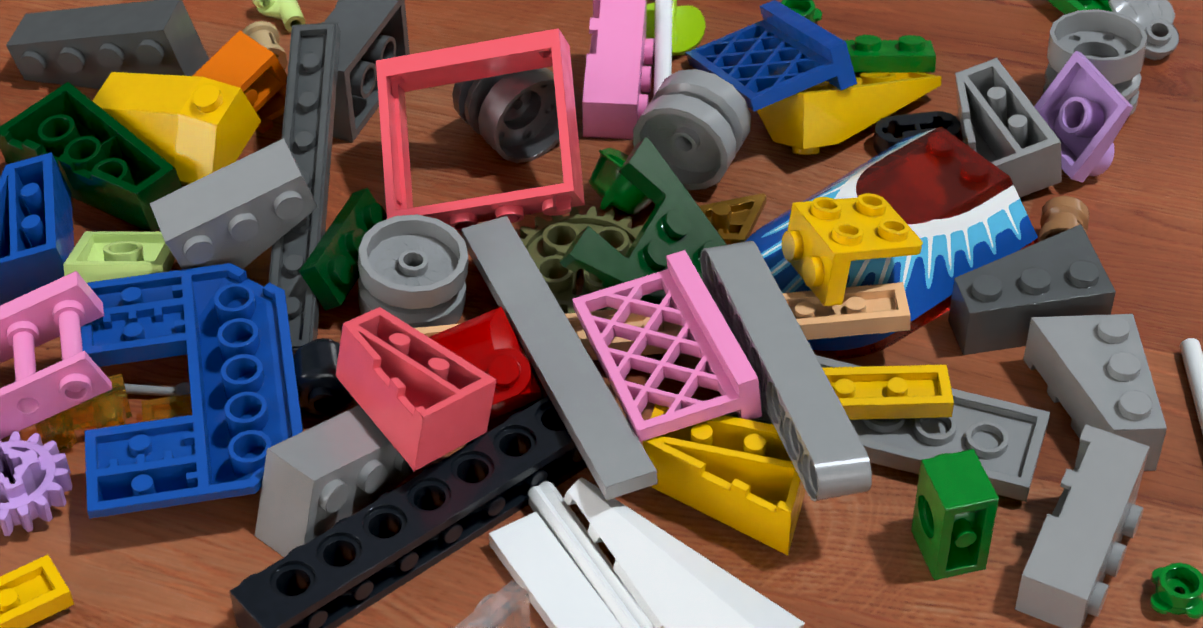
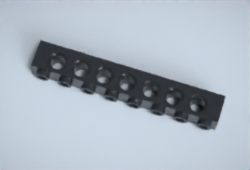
M547 395L522 412L512 414L504 423L481 437L468 442L463 448L442 461L429 465L421 474L394 490L385 492L377 501L351 517L341 519L331 529L307 544L297 546L287 556L263 571L245 578L240 585L229 591L238 628H337L529 505L528 500L530 497L528 496V491L532 486H539L542 482L549 481L557 487L587 468L588 466L549 396Z

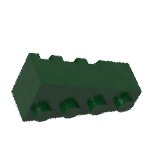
M66 82L0 126V150L7 164L52 152L71 191L72 198L148 232H154L159 228L150 203L182 188L174 166L69 82Z

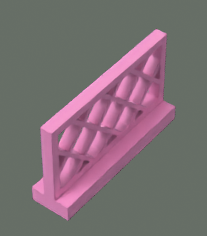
M685 250L666 256L668 267L666 270L572 299L574 311L640 442L735 411L739 418L753 420L762 417L758 376ZM664 290L666 294L660 305L640 300L642 296ZM605 307L618 309L611 320L593 316L590 313ZM631 313L650 317L644 328L624 324ZM663 321L683 326L677 337L656 331ZM615 336L634 341L628 352L609 348L608 346ZM647 345L667 349L661 361L640 355ZM680 353L701 358L695 369L674 364ZM631 369L651 374L645 385L625 381L624 379ZM665 377L685 382L679 394L657 388ZM698 386L719 391L721 396L707 401L691 398ZM648 402L669 407L666 414L645 421L641 415Z

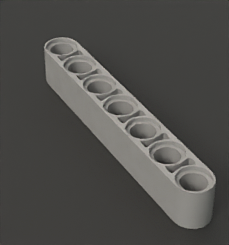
M746 241L703 248L700 264L704 284L758 376L760 399L810 499L820 501L869 491L872 484V472L866 449L755 242Z

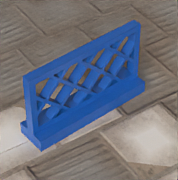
M777 0L760 5L762 21L686 52L689 65L695 69L716 74L732 84L745 99L748 108L754 112L824 81H827L839 90H844L857 84L846 42Z

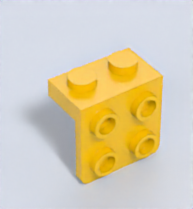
M865 193L857 198L833 199L818 197L813 201L792 203L788 230L784 232L782 237V252L785 259L791 263L804 280L806 286L813 291L824 306L843 304L851 261L918 255L921 253L923 242L883 197Z

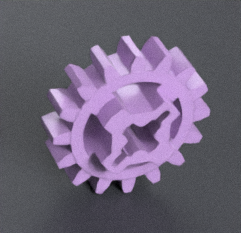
M13 431L9 441L1 442L0 440V526L4 536H10L14 526L21 524L27 532L32 531V520L38 517L48 522L51 521L53 517L50 507H65L67 502L64 492L72 490V482L69 475L71 472L65 453H59L57 443L54 440L43 445L41 436L38 433H34L27 441H22L19 431Z

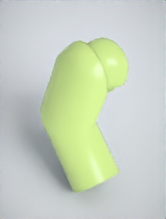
M252 0V3L257 6V10L261 14L281 19L286 30L290 33L292 25L306 24L297 0Z

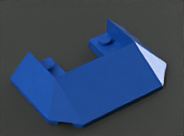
M232 263L88 282L87 284L103 302L104 317L81 327L83 351L91 357L98 367L187 355L192 415L84 430L87 513L89 519L256 494L262 488L267 448L303 432L285 290L271 283L262 286L247 278L246 270Z

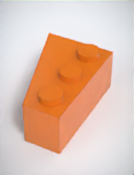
M240 30L193 75L240 87L261 120L256 130L262 134L273 128L272 120L284 114L287 85L285 70L275 53Z

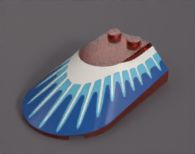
M939 127L901 140L802 201H813L818 197L833 199L857 198L865 193L879 195L892 206L923 242L921 253L918 255L851 261L846 287L903 282L911 315L910 330L884 334L876 333L808 340L813 351L836 353L837 359L862 357L881 351L949 311L955 277L1037 243L1038 236L1010 176L946 129ZM790 209L759 228L746 241L755 242L782 293L812 291L806 286L804 280L791 263L785 259L782 252V237L784 232L788 230Z

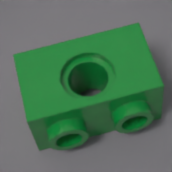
M974 449L956 453H942L935 457L921 460L911 532L934 581L985 570L987 566L999 497Z

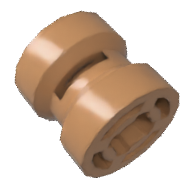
M1069 196L1054 197L1047 201L1041 211V229L1038 242L1080 224L1086 232L1090 215L1088 207L1081 200Z

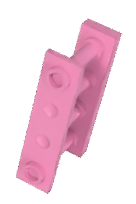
M77 271L0 306V363L14 357L15 382L0 388V440L11 435L13 431H21L112 389L111 380L91 357L83 351L81 327L104 317V309L101 299ZM60 337L62 361L36 372L35 347Z

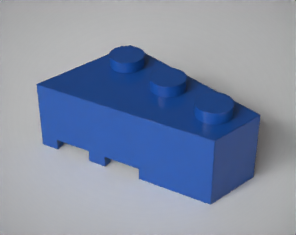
M52 152L7 164L1 174L0 306L64 277L63 264L74 249L72 195Z

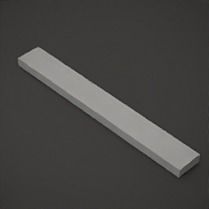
M503 216L462 228V238L466 242L471 258L499 307L502 306L521 348L606 501L658 484L655 466L509 218Z

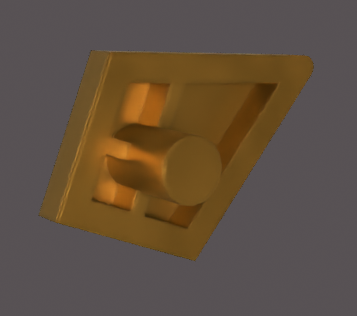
M761 193L700 205L699 207L727 245L745 242L750 237L766 205V194Z

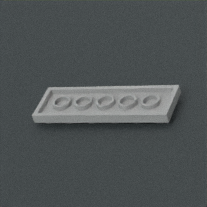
M816 355L822 368L862 367ZM951 388L954 400L952 417L850 420L866 449L869 461L872 463L919 474L921 460L932 458L942 453H956L974 449L998 495L1027 501L1047 430L1050 412ZM761 401L762 417L752 421L773 424ZM736 411L726 414L727 416L739 418Z

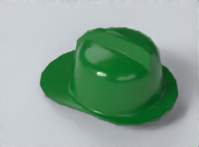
M614 148L599 150L600 157L590 176L589 183L594 191L603 198L600 209L608 212L615 207L629 215L635 216L639 214L652 200L619 173L620 168L629 155Z

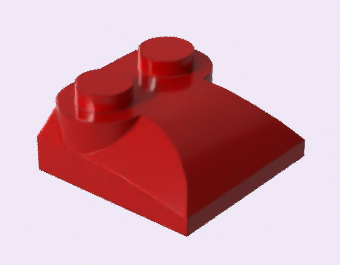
M502 306L429 337L497 380L489 421L542 398L541 390L531 371L529 361L521 349Z

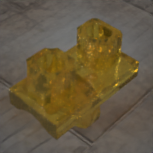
M122 373L108 376L112 382L111 390L36 423L35 426L41 439L45 438L46 442L54 440L60 451L72 448L78 442L75 430L96 426V429L125 425L126 418L132 417Z

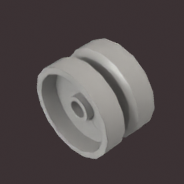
M698 69L679 70L665 78L652 101L640 116L633 129V145L635 147L643 138L647 137L687 190L707 189L720 182L751 130V114L742 95L732 84L721 77Z
M417 214L394 216L374 225L364 234L358 249V269L360 275L358 279V302L360 313L365 314L381 307L413 328L456 324L461 319L466 303L467 287L465 279L468 273L469 256L465 240L455 228L443 221Z

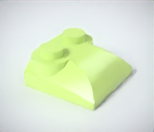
M85 231L63 264L64 276L77 271L85 282L88 283L168 272L172 269L175 257L165 243L161 232Z

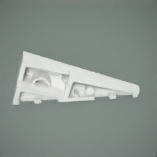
M583 477L579 478L566 492L563 498L567 505L577 504L590 522L587 531L588 535L594 543L604 542L616 559L613 570L654 628H803L805 625L803 621L615 498L606 501L600 488Z

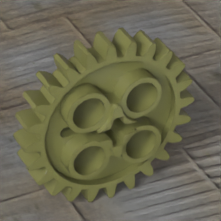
M591 206L586 215H580L576 207H571L569 216H552V220L549 222L541 217H535V229L521 226L520 239L563 312L567 314L575 313L573 298L606 288L601 286L602 280L584 270L582 293L576 295L577 280L580 278L581 268L577 272H573L560 264L561 259L576 236L589 226L625 256L643 226L632 228V217L630 216L616 221L615 210L612 209L602 217L597 216L595 206ZM605 307L599 310H610L614 308Z

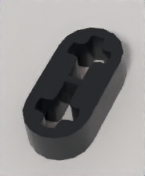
M943 111L882 118L875 126L874 150L877 154H880L905 138L932 130L884 158L902 160L949 154L956 150L961 129L960 121L954 115Z

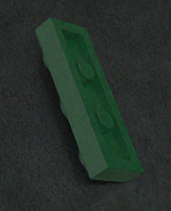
M368 188L352 193L299 271L325 311L341 306L359 278L358 249L364 234L377 223L387 219L384 208L377 203Z

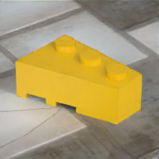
M655 404L651 418L666 414L669 407ZM723 415L643 441V448L657 470L658 484L650 487L786 555L789 554L806 490L773 424Z

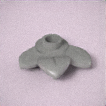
M1109 0L1112 12L1130 17L1144 28L1147 35L1146 58L1152 60L1162 59L1176 49L1179 42V34L1172 25L1175 12L1168 0Z

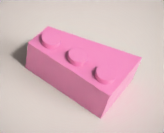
M593 0V18H590L589 34H592L590 52L586 57L582 100L583 137L633 139V129L649 102L648 94L642 93H650L651 66L645 65H653L654 39L646 38V0Z

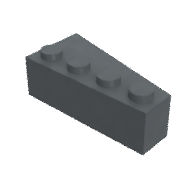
M151 0L26 13L6 45L24 80L60 85L69 82L73 86L100 89L111 72L193 76L209 60L182 0Z

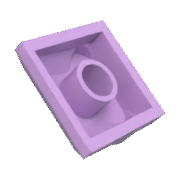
M1078 51L1073 53L1034 106L1061 141L1062 170L1070 179L1084 182L1088 176L1101 175L1109 168L1114 158L1115 149L1113 141L1134 108L1097 68Z

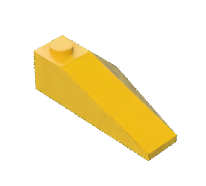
M111 72L92 100L174 166L180 183L183 186L236 162L261 122L240 87L199 76Z

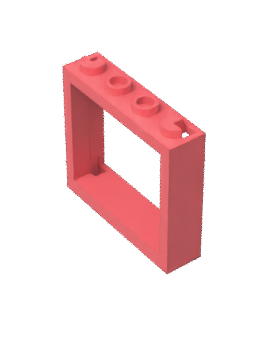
M559 28L376 60L387 219L394 216L417 214L437 218L457 231H461L462 228L476 225L478 222L489 221L503 216H507L511 223L522 221L525 218L524 215L543 212L545 215L558 216L569 213L571 207L585 205L570 46ZM553 66L564 183L413 208L405 92Z

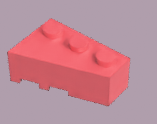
M381 307L343 323L335 376L413 471L487 432L497 381L495 378Z

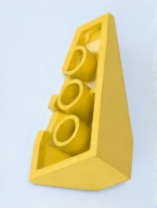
M921 72L862 73L860 78L856 77L857 84L844 90H839L827 81H824L759 109L757 112L773 142L792 146V153L818 154L820 147L835 145L845 141L882 118L887 117L941 86L942 76Z

